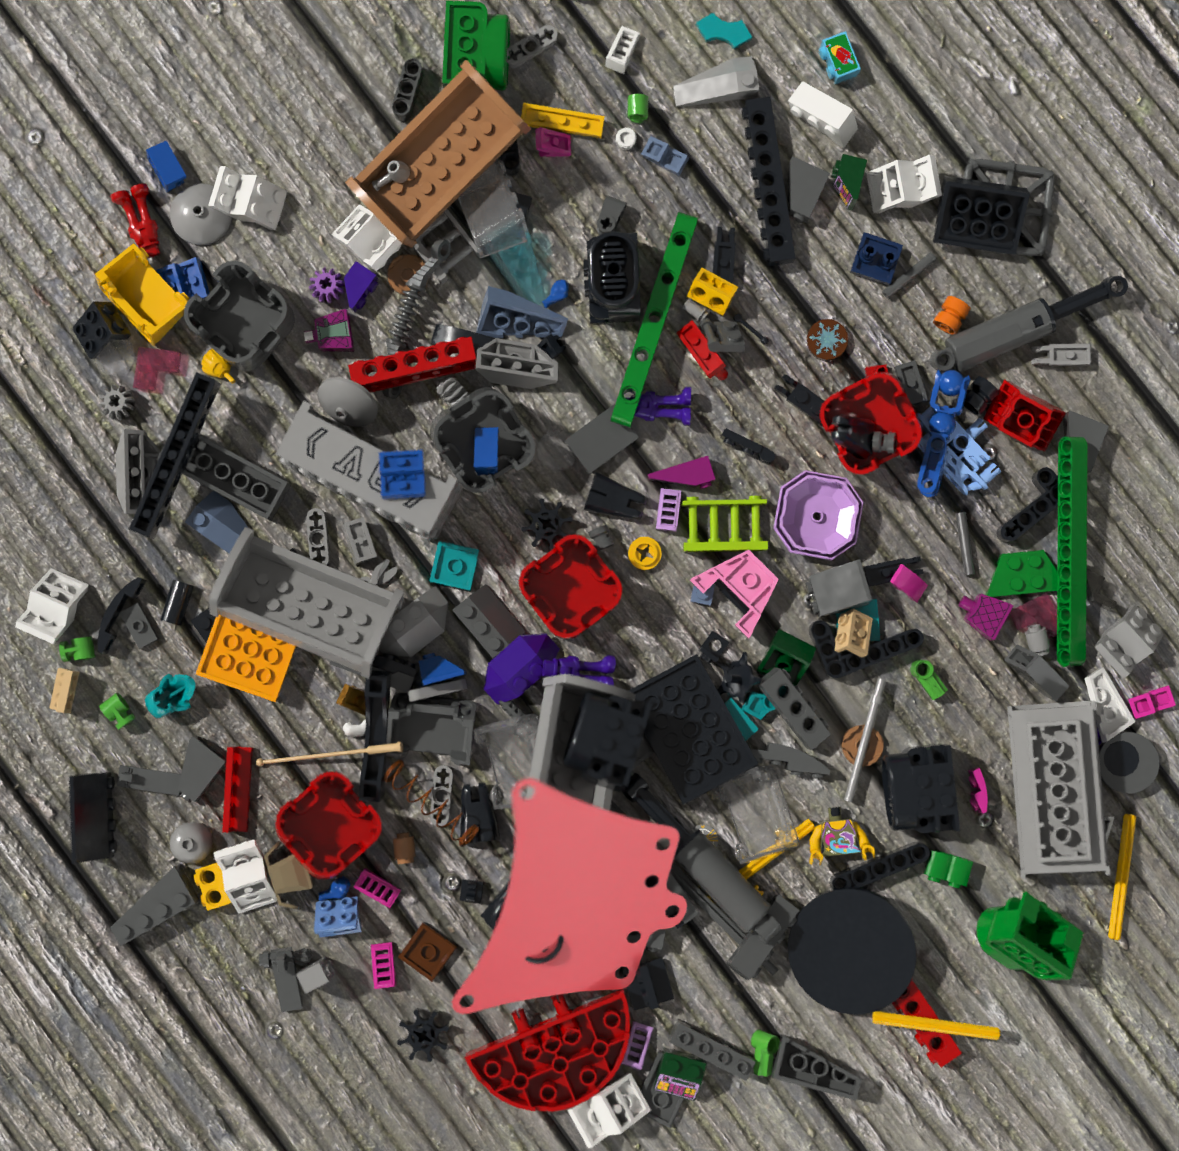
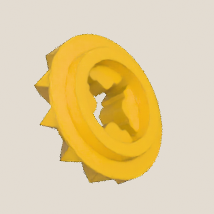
M650 537L635 539L628 550L630 562L637 569L641 570L654 568L659 563L662 555L660 545ZM649 545L648 553L653 558L645 557L641 562V554L636 549L644 550Z

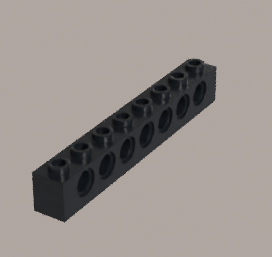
M771 97L749 99L745 101L741 112L743 120L747 122L745 138L750 141L748 158L753 160L751 177L752 180H756L757 188H754L755 200H759L760 208H757V216L759 221L762 220L763 228H760L761 240H765L766 248L763 249L764 260L768 261L769 267L794 263L796 257ZM759 118L764 124L756 125L753 120ZM763 138L767 144L759 145L756 140ZM762 158H766L769 160L770 164L764 166L759 162V160ZM765 178H769L772 180L773 184L771 186L764 185L762 180ZM772 198L775 200L776 205L769 206L765 200ZM772 218L777 219L779 225L771 226L769 220ZM776 238L780 239L782 241V246H774L772 244V240Z
M196 372L129 530L155 539L221 384L217 380Z

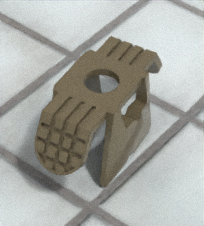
M279 840L264 856L279 906L301 910V906L283 903L280 894L312 889L314 887L312 878L293 854L271 865L269 857L281 845L282 842Z

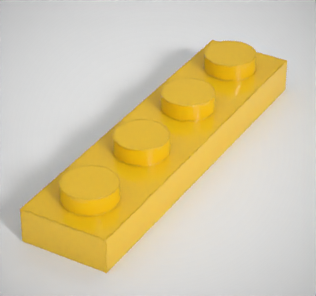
M523 103L521 119L529 127H542L553 131L600 139L602 137L605 116Z

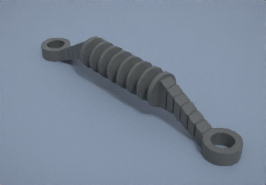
M436 239L431 248L432 257L406 282L405 285L410 288V291L403 290V293L408 297L407 299L400 298V301L405 304L404 306H397V309L402 314L394 315L399 320V322H392L396 330H389V333L394 337L386 338L388 355L403 351L406 345L401 339L409 338L404 334V331H411L407 323H414L409 316L417 315L412 310L413 307H420L415 302V299L422 300L418 292H425L428 278L449 256L451 244L448 240ZM392 367L389 370L394 371L397 367ZM402 386L382 391L386 397L395 399L400 395Z

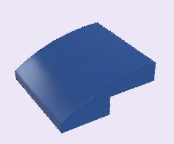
M195 257L180 264L173 263L156 270L175 292L178 291L180 294L184 292L189 298L194 294H198L202 299H205L210 293L200 258Z
M423 450L379 452L382 499L426 497Z

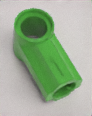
M916 660L911 664V674L917 678L932 700L945 694L948 689L933 670V666L929 661ZM920 664H924L926 667L923 675L918 673V666Z
M763 1030L755 1031L751 1038V1045L755 1048L754 1059L756 1061L753 1071L758 1076L767 1077L772 1074L773 1054L778 1050L780 1041L777 1036Z

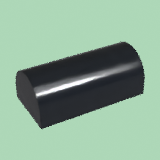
M172 580L160 620L182 626L194 588L193 585Z

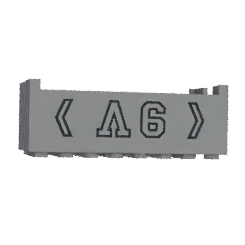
M303 401L276 452V455L280 457L279 462L290 470L305 475L311 481L317 484L321 483L335 493L339 492L346 499L354 503L358 502L369 511H376L383 518L391 522L396 521L404 529L410 532L413 529V531L419 533L420 537L428 541L431 538L437 540L463 490L462 486L459 485V481L449 476L447 482L444 483L425 473L426 497L382 499L379 452L384 451L322 420L323 416L312 409V404Z

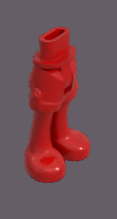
M142 183L130 188L140 212V222L128 191L121 190L111 194L112 202L120 205L126 212L130 224L128 228L130 238L135 241L139 248L142 247L148 253V258L159 255L158 245H160V242L158 241L157 222L151 219L146 204V196L149 193L148 185Z

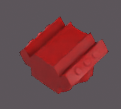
M1004 380L998 390L999 394L992 401L983 419L1020 442L1045 452L1066 412L1059 407L1053 406L1046 400L1036 397L1024 388Z

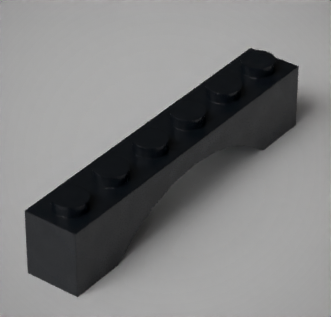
M371 670L370 678H365L366 732L364 749L368 746L387 744L391 672ZM364 753L359 788L360 801L380 802L385 794L386 753L370 755Z

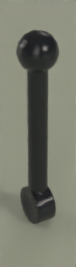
M735 314V322L743 324L761 340L762 344L769 342L768 337H763L745 322L741 314Z

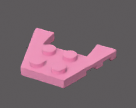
M747 550L693 577L690 582L704 594L717 579H720L749 608V611L735 624L749 638L779 579L750 550Z

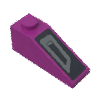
M708 456L656 471L647 476L649 481L692 488L700 487V490L711 487V482L715 481Z

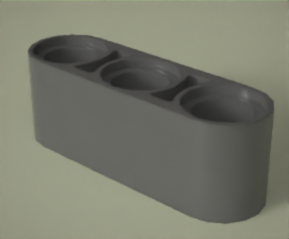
M414 58L408 59L404 63L392 103L394 116L400 122H406L411 118L423 80L424 72L419 60ZM411 68L419 69L416 74L409 73ZM406 87L413 88L412 92L408 94L403 93V90ZM402 106L407 107L406 112H404V113H398V112H397V110H398L399 107H402Z

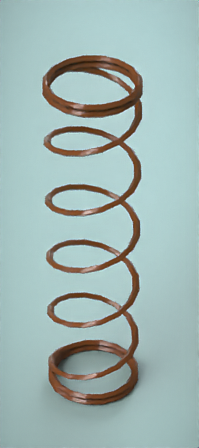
M396 761L385 773L384 781H392V788L394 790H400L410 785L407 792L408 802H416L425 797L421 807L423 815L432 814L440 809L436 819V826L438 828L446 827L456 821L451 831V839L459 840L458 844L460 847L466 846L477 834L479 826L477 824L472 825L462 837L454 839L453 831L463 812L448 824L439 826L438 819L448 800L434 811L424 813L425 801L434 788L432 787L420 798L410 801L408 795L419 774L405 786L395 788L394 780L404 766V761ZM400 764L395 773L388 778L393 769Z

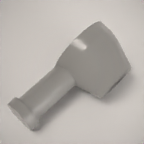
M391 161L387 166L388 173L378 180L372 181L373 187L378 191L392 180L396 183L405 182L410 175L409 166L402 161Z

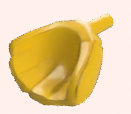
M210 349L203 357L201 363L202 371L212 377H226L234 384L236 380L229 374L231 364L215 350Z

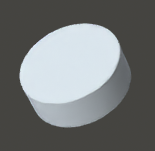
M630 128L620 129L616 134L617 146L623 150L632 149L636 144L635 132Z

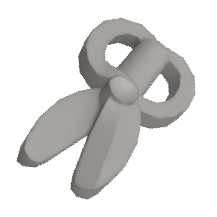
M385 559L374 569L371 578L361 577L359 579L378 586L391 580L397 573L398 568L393 567L384 573L390 562L389 559Z

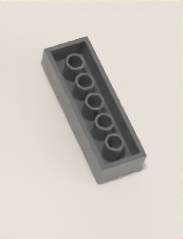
M201 435L198 436L182 473L271 522L291 487L290 483Z

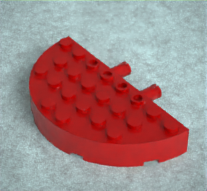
M624 989L574 1009L568 1008L563 994H559L558 998L556 995H552L550 998L557 1011L556 1016L535 1025H529L523 1007L518 1009V1013L517 1010L511 1012V1015L518 1030L513 1034L466 1052L465 1060L477 1080L491 1094L509 1105L529 1111L549 1112L577 1106L596 1095L613 1078L623 1061L630 1034V1014Z

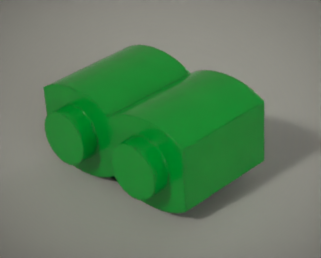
M930 849L929 858L924 869V874L928 876V880L940 883V880L949 881V886L959 889L961 885L967 886L973 861Z

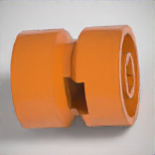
M947 296L942 305L943 311L937 313L933 324L940 330L955 335L962 325L960 320H965L971 308L964 301L953 296Z

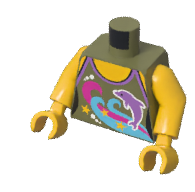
M829 807V820L820 821V825L815 827L809 839L811 853L809 863L812 865L813 858H817L819 865H821L824 856L861 853V849L864 860H867V852L872 853L873 858H875V849L870 846L868 837L857 822L852 821L851 818H842L841 807Z

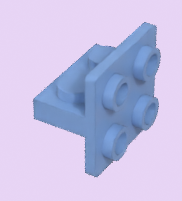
M358 897L317 901L314 923L315 934H319L321 938L362 932L358 913Z

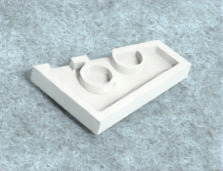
M1104 667L1099 668L1084 678L1090 701H1096V722L1102 743L1109 741L1135 723L1133 716Z

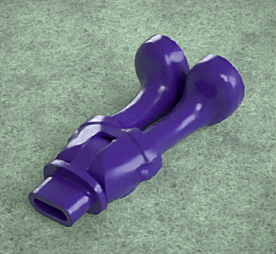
M685 387L681 394L675 396L656 395L654 391H646L644 394H641L635 417L643 418L645 421H655V418L663 417L675 418L680 420L683 425L691 426V408H658V405L691 406V387ZM631 395V398H625V399H627V400H633V399L635 398V396Z
M607 655L598 662L580 661L576 656L544 660L542 676L551 677L568 674L614 686V680L611 676L580 674V671L612 674L616 667V659L612 655Z

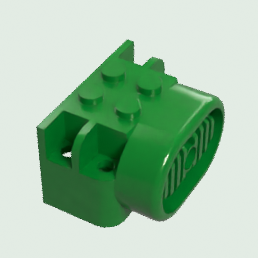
M446 1L443 89L463 70L460 66L466 60L494 90L504 91L507 89L509 74L507 48L510 47V19L508 15L488 14L486 6L481 2Z
M1023 892L1021 899L1018 897L1009 898L1006 906L990 907L984 910L978 919L976 929L978 942L987 955L1010 970H1024L1041 980H1066L1072 978L1084 934L1083 931L1064 919L1060 913L1053 911L1046 903L1039 901L1028 892Z

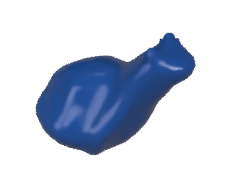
M562 279L557 280L551 287L549 297L542 301L544 307L548 308L550 305L568 297L569 283Z
M342 876L334 880L329 889L318 893L319 901L344 898L350 889L349 879Z

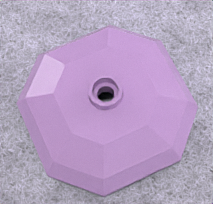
M805 470L781 486L773 529L790 553L833 560L857 543L864 502L847 478ZM819 513L820 520H815L813 514Z

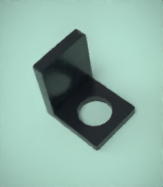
M712 631L698 650L701 653L700 657L709 664L712 661L717 663L718 658L729 642ZM712 639L720 641L721 648L718 651H712L709 648V642Z

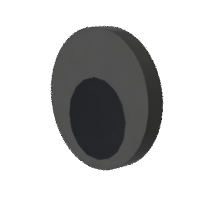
M1120 732L1109 741L1102 743L1099 748L1101 780L1109 788L1121 793H1138L1148 788L1156 779L1159 771V756L1155 746L1146 737L1133 732Z

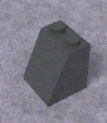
M860 559L810 575L807 579L808 582L805 583L808 595L812 594L814 602L811 603L814 615L818 614L819 619L849 611L853 608L857 609L868 606L872 601Z

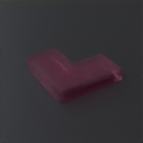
M139 347L133 388L155 391L158 371L179 373L181 352Z
M1047 593L1012 609L1009 613L1017 630L1037 622V624L1046 627L1048 638L1057 635V612Z

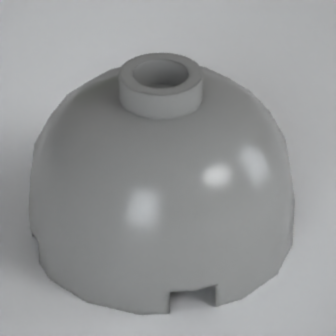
M183 823L171 835L169 842L170 850L173 856L180 862L187 864L199 863L211 853L213 835L209 828L202 823Z

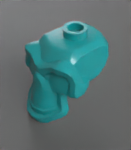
M167 674L161 680L159 687L146 696L145 705L147 710L158 719L175 711L188 710L191 708L189 700L192 698L196 688L194 679L188 675L178 674L172 676Z

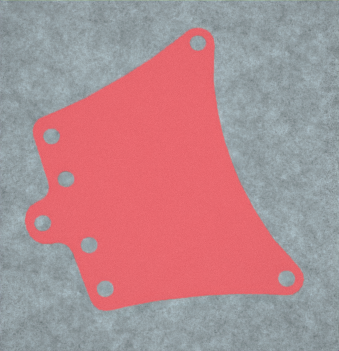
M532 778L519 781L512 790L516 832L509 888L500 918L475 969L452 1000L453 1009L460 1014H469L507 1003L582 991L624 989L635 978L650 935L659 929L676 926L686 914L687 903L685 898L670 892L666 886L679 842V833L675 828L632 819L595 807ZM525 786H532L535 790L534 795L530 799H522L520 797V791ZM661 838H668L670 846L664 851L658 850L656 848L657 841ZM656 875L659 879L658 884L652 888L646 887V878ZM669 906H678L679 913L675 917L669 918L666 916L665 911ZM632 931H639L641 934L640 940L636 943H629L627 941V936ZM558 936H563L562 948L552 960L542 964H533L525 960L526 957L543 958L548 956L556 948ZM627 967L629 973L625 978L619 979L615 976L618 968ZM465 995L474 997V1003L469 1007H462L460 1005V999Z

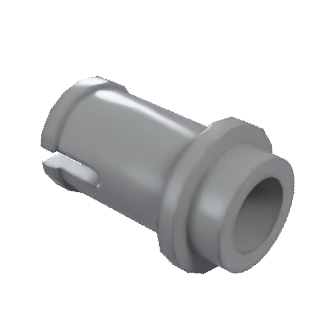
M690 298L682 307L683 310L696 318V322H701L702 319L707 318L710 314L707 312V308L703 309Z

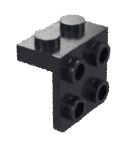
M93 301L73 326L75 335L90 359H95L110 340H127L131 335L113 302Z

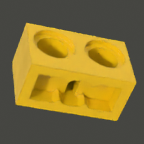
M701 268L691 285L687 297L723 316L730 306L738 286Z
M217 862L195 870L194 880L196 885L200 886L202 892L200 900L203 907L206 906L207 911L232 903L224 891L222 870ZM208 870L215 874L214 881L207 880L206 872ZM213 891H218L221 894L219 902L213 900Z

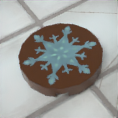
M822 319L814 323L809 329L806 337L807 347L817 359L823 361L834 360L846 350L848 334L844 326L838 321Z

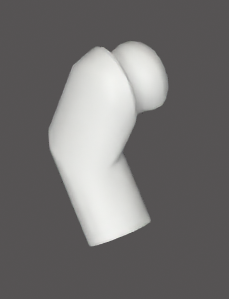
M366 719L360 725H353L350 722L345 723L343 726L345 735L348 737H363L366 732Z

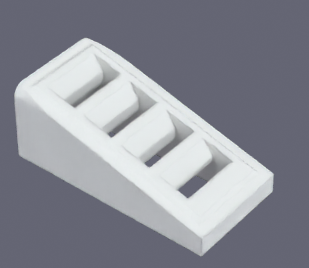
M621 26L606 57L605 66L624 74L639 40L640 33ZM622 36L632 39V42L623 39Z

